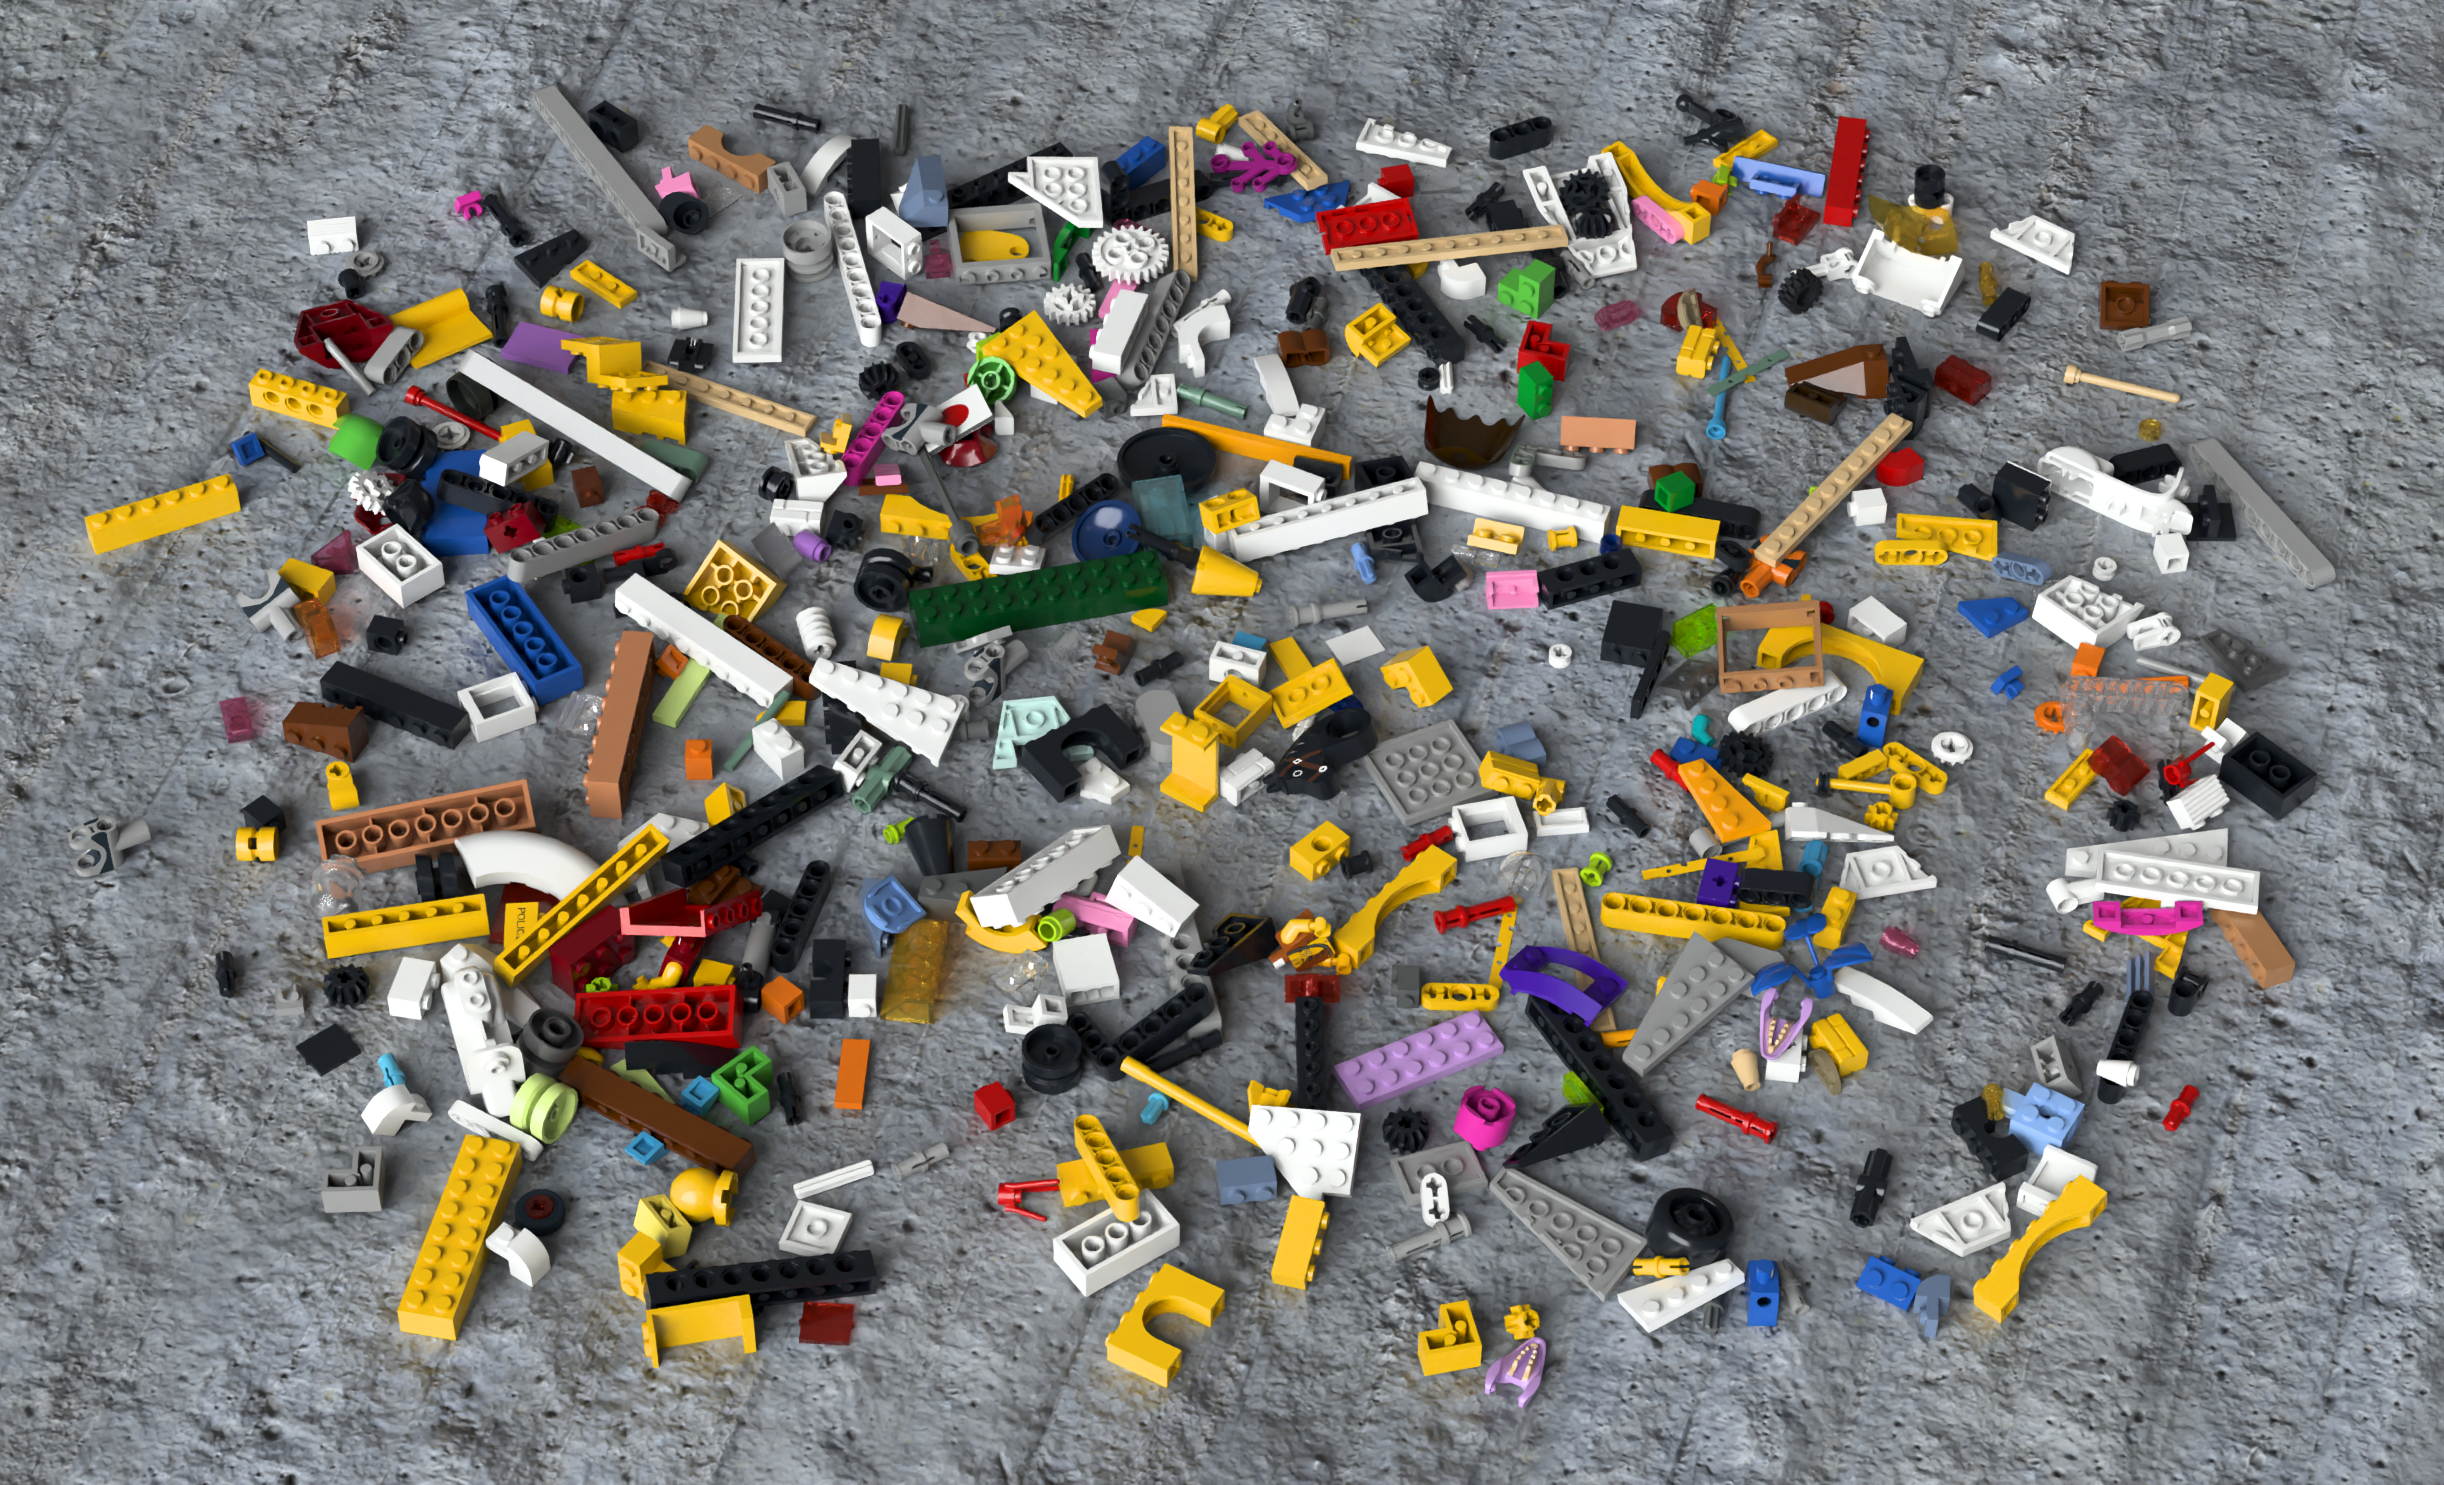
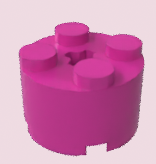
M1481 1085L1470 1087L1464 1092L1453 1130L1463 1139L1472 1143L1476 1150L1486 1151L1488 1147L1500 1146L1507 1140L1515 1117L1516 1105L1514 1100L1504 1091L1493 1088V1091L1484 1090L1485 1086Z

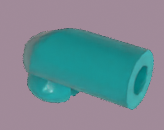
M1699 714L1693 719L1691 735L1700 744L1712 747L1715 744V739L1706 732L1709 728L1708 724H1711V718L1705 714Z

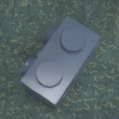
M1272 1155L1216 1161V1182L1221 1205L1277 1199V1179Z

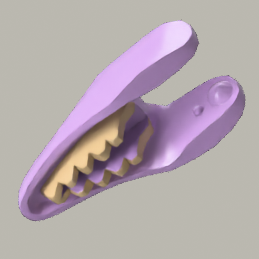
M1770 987L1765 992L1761 1001L1760 1050L1762 1057L1768 1060H1776L1789 1047L1811 1015L1813 1007L1812 998L1806 997L1801 1002L1800 1018L1796 1023H1792L1771 1016L1772 1007L1775 1004V1000L1779 997L1778 988Z
M1532 1337L1510 1354L1494 1362L1486 1374L1485 1393L1491 1395L1499 1383H1513L1524 1390L1522 1395L1518 1397V1405L1521 1408H1526L1537 1392L1541 1382L1546 1356L1545 1341L1539 1337Z

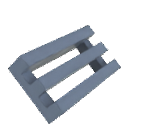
M2150 950L2145 952V957L2141 954L2137 955L2136 961L2132 958L2127 960V1002L2131 993L2143 990V986L2144 991L2154 996L2155 955Z

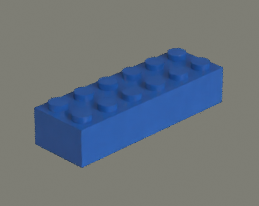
M506 574L465 591L468 614L512 673L516 672L520 681L524 680L526 682L529 696L535 698L538 707L584 688L582 666L518 582L510 580Z

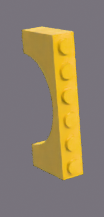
M1821 623L1823 654L1842 656L1863 666L1873 676L1876 684H1882L1887 689L1893 691L1891 714L1899 716L1922 677L1924 659ZM1813 625L1770 628L1758 647L1756 665L1765 669L1785 668L1796 659L1814 655Z

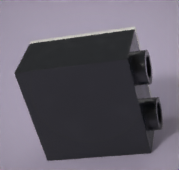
M2007 461L1995 475L1992 497L2002 512V518L2032 532L2039 524L2043 525L2048 517L2047 507L2052 495L2050 493L2052 480Z

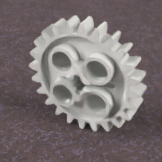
M1122 225L1119 231L1113 227L1112 233L1105 231L1104 237L1098 236V242L1093 243L1092 259L1093 265L1096 266V271H1101L1102 277L1109 275V281L1115 278L1118 279V284L1122 283L1123 280H1127L1128 285L1134 280L1137 284H1140L1141 279L1149 282L1150 276L1157 278V272L1164 273V267L1168 266L1169 251L1168 244H1165V238L1159 239V233L1152 235V229L1143 231V226H1140L1137 230L1134 229L1133 225L1129 229Z

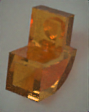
M1018 494L994 502L999 519L975 526L983 547L995 545L1005 539L1008 546L1011 547L1024 537L1028 521Z
M317 597L293 606L294 613L304 628L307 645L316 659L340 651L338 635L327 607H323Z

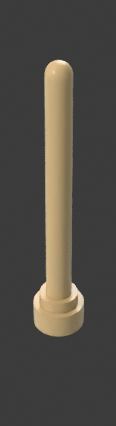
M2072 364L2067 365L2063 381L2072 385L2073 382L2078 383L2081 381L2172 403H2178L2181 399L2180 395L2081 372L2082 369Z

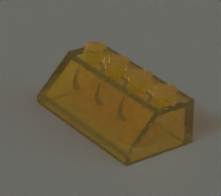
M921 919L912 924L906 931L896 934L880 1020L934 1024L949 946L948 921Z

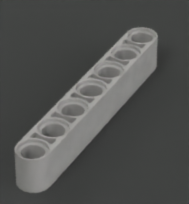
M1178 269L1160 278L1149 301L1148 314L1120 375H1116L1117 382L1123 390L1128 391L1148 381L1190 288V277L1185 270Z
M641 508L514 549L510 552L507 576L514 582H526L612 554L614 551H621L651 541L656 537L659 514L654 509Z

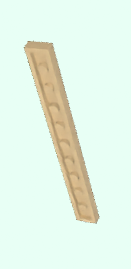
M1563 224L1336 248L1331 249V259L1335 271H1348L1567 247L1568 237Z
M1891 413L1755 550L1754 558L1776 568L1912 430L1913 423Z

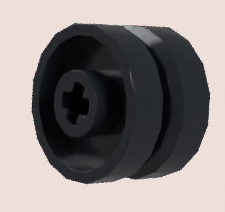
M398 416L385 427L379 437L376 446L377 462L390 470H395L398 474L406 476L408 479H416L429 468L434 460L438 446L437 434L406 416Z
M888 548L870 550L862 559L853 585L854 594L863 605L877 612L889 613L898 611L905 606L908 599L909 591L916 575L915 567L908 557L896 550Z
M452 848L438 851L439 867L433 868L432 855L429 852L415 854L417 866L415 877L418 895H421L422 903L438 900L437 893L443 892V899L460 897Z
M1045 1024L1035 1027L1026 1034L1022 1041V1076L1029 1087L1043 1094L1057 1095L1068 1092L1078 1084L1082 1077V1043L1078 1034L1071 1028L1060 1024Z

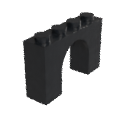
M1104 703L1097 708H1091L1087 713L1076 719L1069 720L1065 725L1048 731L1044 736L1027 742L1023 746L1021 764L1058 803H1061L1080 793L1082 782L1081 773L1063 755L1066 749L1076 745L1095 747L1101 750L1120 770H1123L1141 760L1144 742Z

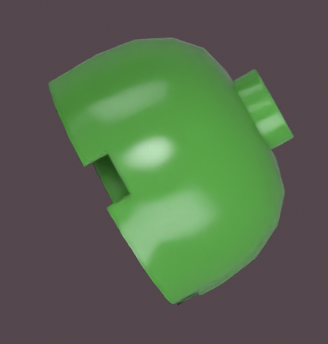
M994 356L975 362L967 378L969 387L977 383L987 404L990 406H995L996 400H1000L1002 404L1009 401L1015 394L1018 384L1017 375L1013 367L1004 359Z

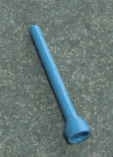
M1729 356L1722 357L1718 382L1729 377L1731 358ZM1727 390L1716 395L1714 415L1707 423L1706 434L1711 439L1719 440L1726 434L1727 425L1723 420Z

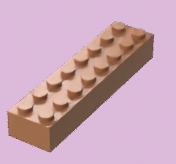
M623 630L621 640L616 641L615 655L617 657L611 661L612 678H607L606 692L608 694L603 696V715H599L597 720V730L599 732L593 736L594 753H589V772L584 773L583 779L584 788H588L585 803L586 806H590L591 817L623 818L656 676L655 670L657 665L655 664L656 652L653 632Z
M527 779L315 821L323 868L328 882L416 864L415 854L429 852L432 855V861L437 860L439 850L452 848L453 856L460 855L454 843L455 839L474 833L494 830L537 832Z

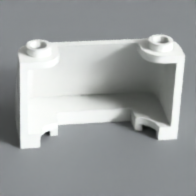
M1874 229L1852 276V282L1856 286L1855 289L1863 294L1871 293L1920 310L1929 317L1941 315L1965 276L1963 259L1951 255L1950 260L1946 262V258L1942 256L1938 260L1898 246L1896 240H1892V243L1884 238L1885 232Z

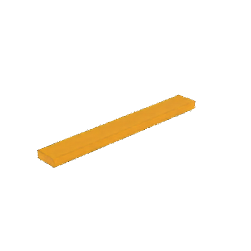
M1165 413L1162 417V427H1176L1193 431L1204 437L1216 450L1268 462L1273 459L1292 467L1294 458L1297 455L1343 464L1342 479L1349 480L1352 475L1351 456Z

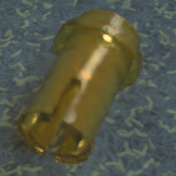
M1998 1084L1986 1085L1981 1094L1982 1099L1986 1102L1988 1119L1993 1120L1994 1113L1995 1121L2003 1119L2006 1115L2002 1101L2004 1092Z

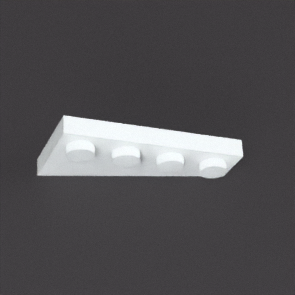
M1368 118L1356 143V150L1369 154L1385 155L1389 158L1405 159L1413 163L1429 164L1434 167L1446 168L1452 156V148L1427 138L1422 141L1418 140L1413 133L1407 131L1404 134L1394 131V126L1385 124L1384 127L1377 125L1376 120Z

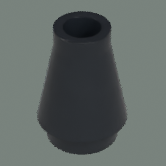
M1728 567L1716 574L1711 580L1712 591L1720 597L1731 595L1742 572H1734Z

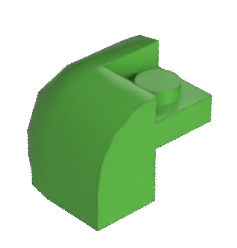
M357 413L345 414L339 417L332 425L339 430L332 437L328 452L362 470L369 471L376 459V446L385 426L372 418Z

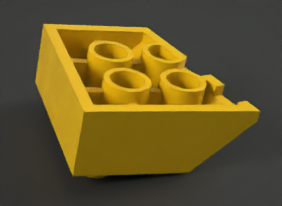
M718 540L683 594L688 596L690 605L715 614L740 615L753 624L775 604L788 584L730 540Z

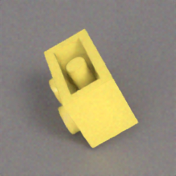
M665 1194L641 1198L634 1221L635 1228L662 1244L663 1259L686 1255L692 1232L690 1224Z

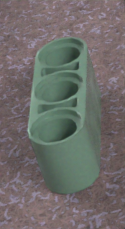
M645 440L639 448L693 481L692 484L698 482L708 466V460L705 455L686 448L654 440Z

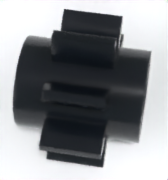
M557 437L555 442L549 440L547 457L551 463L559 467H563L565 462L570 464L576 453L571 451L573 444L565 439Z
M2129 800L2114 801L2113 808H2108L2106 818L2110 819L2109 826H2113L2119 832L2133 831L2134 825L2139 824L2141 814L2137 813L2138 806Z

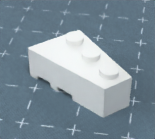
M1138 855L1117 875L1105 899V902L1173 938L1188 924L1199 907L1197 902Z

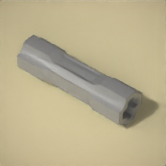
M2187 316L2176 317L2156 325L2118 331L2117 342L2122 352L2142 348L2150 343L2191 336L2192 326Z

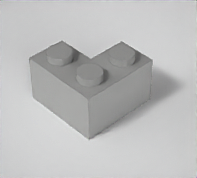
M382 1146L354 1147L352 1169L323 1170L321 1194L325 1213L382 1211L386 1170Z

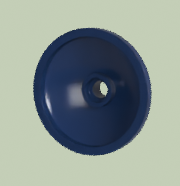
M1104 500L1089 507L1079 517L1072 532V547L1079 561L1084 562L1136 553L1141 543L1126 538L1125 533L1127 530L1136 534V531L1128 528L1131 523H1135L1143 528L1138 512L1131 505L1120 500Z

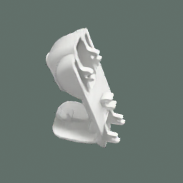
M2058 447L2052 449L2038 460L2037 473L2052 480L2051 491L2129 527L2152 533V537H2156L2158 534H2169V531L2188 535L2191 532L2193 522L2191 511L2180 502L2181 500H2186L2191 492L2189 481L2183 478L2185 467L2179 468L2177 478L2166 474L2164 483L2160 482L2158 486L2161 494H2156L2136 488L2114 478V466L2112 463L2078 447Z
M476 966L457 969L453 973V980L445 982L441 986V994L470 1095L482 1093L486 1113L496 1119L509 1116L512 1103L517 1094L515 1085L524 1083L526 1078L522 1052L518 1045L513 1043L497 980L493 973H481Z

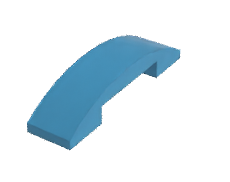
M699 1075L681 1093L682 1100L678 1104L683 1106L686 1111L704 1117L720 1094V1088ZM642 1131L624 1149L627 1154L645 1166L659 1160L670 1152V1150L664 1147L663 1143L645 1131Z

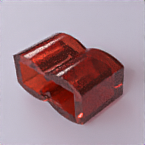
M2114 735L2109 737L2087 759L2093 772L2105 778L2110 788L2124 797L2150 772L2147 765L2138 756L2132 754L2126 744Z

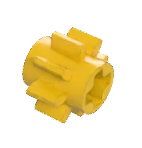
M1877 802L1873 806H1868L1864 823L1870 824L1871 828L1887 833L1889 830H1894L1898 813L1892 812L1893 805H1889L1886 802Z
M1530 1304L1509 1307L1511 1313L1504 1316L1506 1331L1514 1334L1515 1340L1535 1337L1533 1331L1540 1327L1538 1312L1530 1309Z

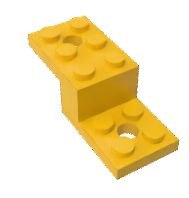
M606 336L561 339V349L570 350L571 355L587 357V382L597 384V388L637 392V388L658 390V386L668 385V375L642 371L641 342Z

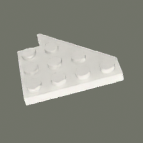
M1027 156V172H1008L1009 183L1077 227L1103 228L1097 157Z
M1262 1105L1251 1106L1249 1134L1266 1155H1272L1273 1164L1300 1197L1323 1201L1324 1195L1352 1198L1363 1118L1361 1113Z

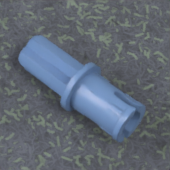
M1356 543L1351 548L1355 559L1354 566L1360 572L1362 580L1370 585L1377 579L1373 567L1374 560L1369 556L1366 544L1361 543V549L1360 543Z

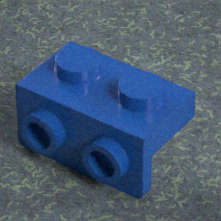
M1880 1255L1879 1259L1870 1256L1856 1287L1909 1312L1915 1300L1917 1287L1922 1282L1920 1279L1921 1274L1907 1267L1902 1271L1894 1267L1896 1263L1885 1256Z

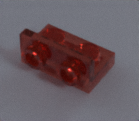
M1797 193L1791 200L1788 199L1785 202L1783 209L1779 213L1777 212L1772 219V226H1774L1773 237L1795 246L1802 242L1820 220L1819 212L1800 205L1801 195Z

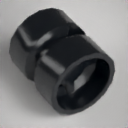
M1930 164L1916 169L1914 202L1918 207L1936 209L1944 204L1946 173L1943 168Z

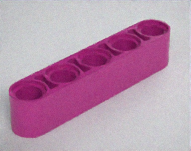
M890 391L881 398L841 457L847 472V477L843 480L845 485L857 486L859 479H865L887 446L883 442L881 434L885 429L898 427L904 421L901 409L905 405V398L902 393Z

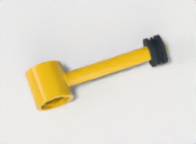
M1820 772L1819 777L1816 779L1817 792L1819 793L1820 790H1825V793H1828L1829 788L1886 794L1889 795V803L1894 808L1902 810L1912 807L1915 803L1917 782L1915 777L1908 773L1893 775L1890 784L1830 778L1829 772L1827 775L1825 773L1823 775Z

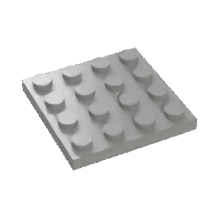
M1453 719L1381 742L1369 754L1360 758L1404 827L1451 812L1453 806L1480 802L1499 795V792L1495 789L1491 790L1482 787L1479 775V767L1482 762Z

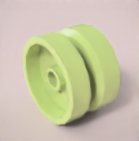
M535 1073L522 1084L514 1098L510 1111L511 1125L526 1134L531 1133L535 1139L545 1144H552L566 1132L573 1120L578 1104L577 1092L564 1083H557L552 1077L544 1073Z

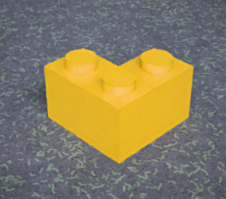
M1428 645L1400 652L1380 667L1384 680L1391 689L1406 687L1412 701L1418 708L1435 704L1453 690L1452 685Z
M641 1231L617 1253L621 1288L628 1295L636 1296L644 1302L645 1274L678 1271L663 1262L662 1244Z
M1468 1300L1439 1305V1329L1419 1332L1417 1354L1424 1376L1481 1366L1482 1344Z

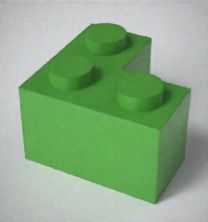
M1537 259L1530 263L1523 271L1514 267L1498 283L1497 301L1538 319L1553 304L1556 268Z
M751 1046L711 1074L712 1084L720 1088V1094L717 1099L748 1126H751L770 1112L769 1090L765 1087L773 1082L772 1060L756 1046Z

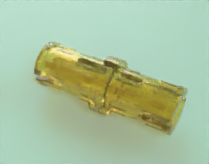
M1983 262L1978 266L1980 277L1978 288L1982 292V303L1985 306H1991L1997 299V280L1993 274V265L1990 262Z

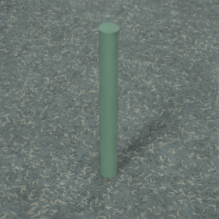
M782 690L754 727L774 718L790 698V694ZM752 729L725 762L724 767L727 770L733 771L753 745Z

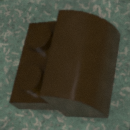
M1803 381L1801 384L1796 382L1786 391L1784 406L1787 410L1833 426L1836 416L1846 406L1848 397Z

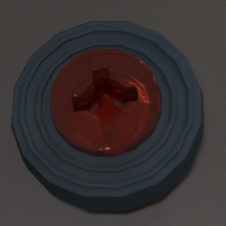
M536 1189L520 1197L516 1203L514 1215L517 1225L521 1230L526 1228L535 1236H546L553 1234L561 1228L565 1221L566 1208L562 1198L557 1193L547 1189Z

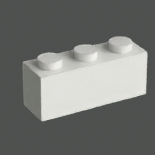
M524 430L482 454L479 461V476L505 487L547 462L549 440Z

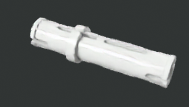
M1222 289L1211 298L1201 301L1200 306L1173 323L1170 330L1171 334L1178 338L1182 324L1194 313L1208 307L1225 306L1230 303V294L1225 289Z

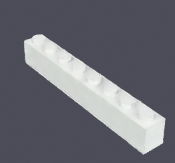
M1421 461L1414 473V476L1420 478L1426 489L1427 503L1548 531V529H1553L1554 531L1568 529V526H1574L1577 539L1603 544L1609 530L1611 506Z
M1417 476L1263 516L1259 520L1228 530L1230 550L1236 561L1240 563L1250 562L1257 558L1273 556L1280 552L1296 550L1303 546L1319 544L1338 537H1346L1349 534L1392 525L1395 522L1411 518L1415 519L1428 514L1426 489Z
M637 573L616 589L615 607L621 613L627 614L642 627H646L657 634L660 639L671 643L681 653L687 654L696 660L699 665L705 666L720 679L726 680L735 686L738 691L753 698L759 705L769 708L782 690L792 695L794 677Z

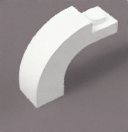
M1224 305L1208 307L1194 313L1180 328L1178 336L1179 363H1186L1188 369L1192 368L1195 378L1205 376V358L1201 348L1209 342L1230 338V319Z

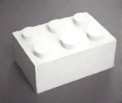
M399 524L391 526L356 546L359 569L403 608L445 585L442 563Z

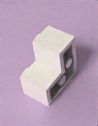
M1302 403L1295 419L1271 414L1264 428V437L1317 449L1325 432L1326 409Z

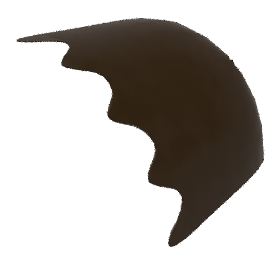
M1429 395L1424 433L1425 448L1435 458L1456 468L1480 469L1499 462L1506 453L1525 418V414L1512 426H1508L1504 418L1493 425L1484 424L1478 415H1474L1467 420H1460L1456 417L1451 407L1443 412L1437 411L1433 398Z

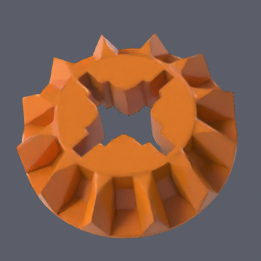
M2048 701L2036 708L2034 720H2036L2037 727H2043L2045 733L2053 731L2056 735L2060 731L2066 734L2068 729H2073L2076 715L2068 705L2058 701ZM2053 714H2055L2057 722H2054L2051 718Z

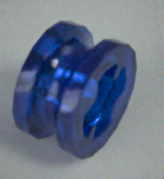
M1616 534L1604 535L1600 540V553L1604 555L1622 550L1623 541Z

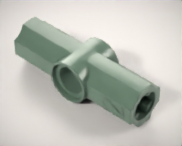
M899 745L895 748L892 747L879 765L873 764L868 769L865 782L852 797V804L859 812L864 814L872 812L885 794L891 795L895 791L893 790L895 777L912 762V755L907 752L906 748Z

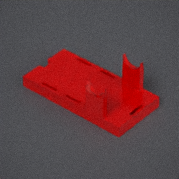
M1408 197L1321 211L1315 214L1319 233L1324 232L1322 244L1326 255H1331V249L1419 240L1418 229Z

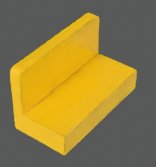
M726 782L704 800L709 828L747 807L744 791Z

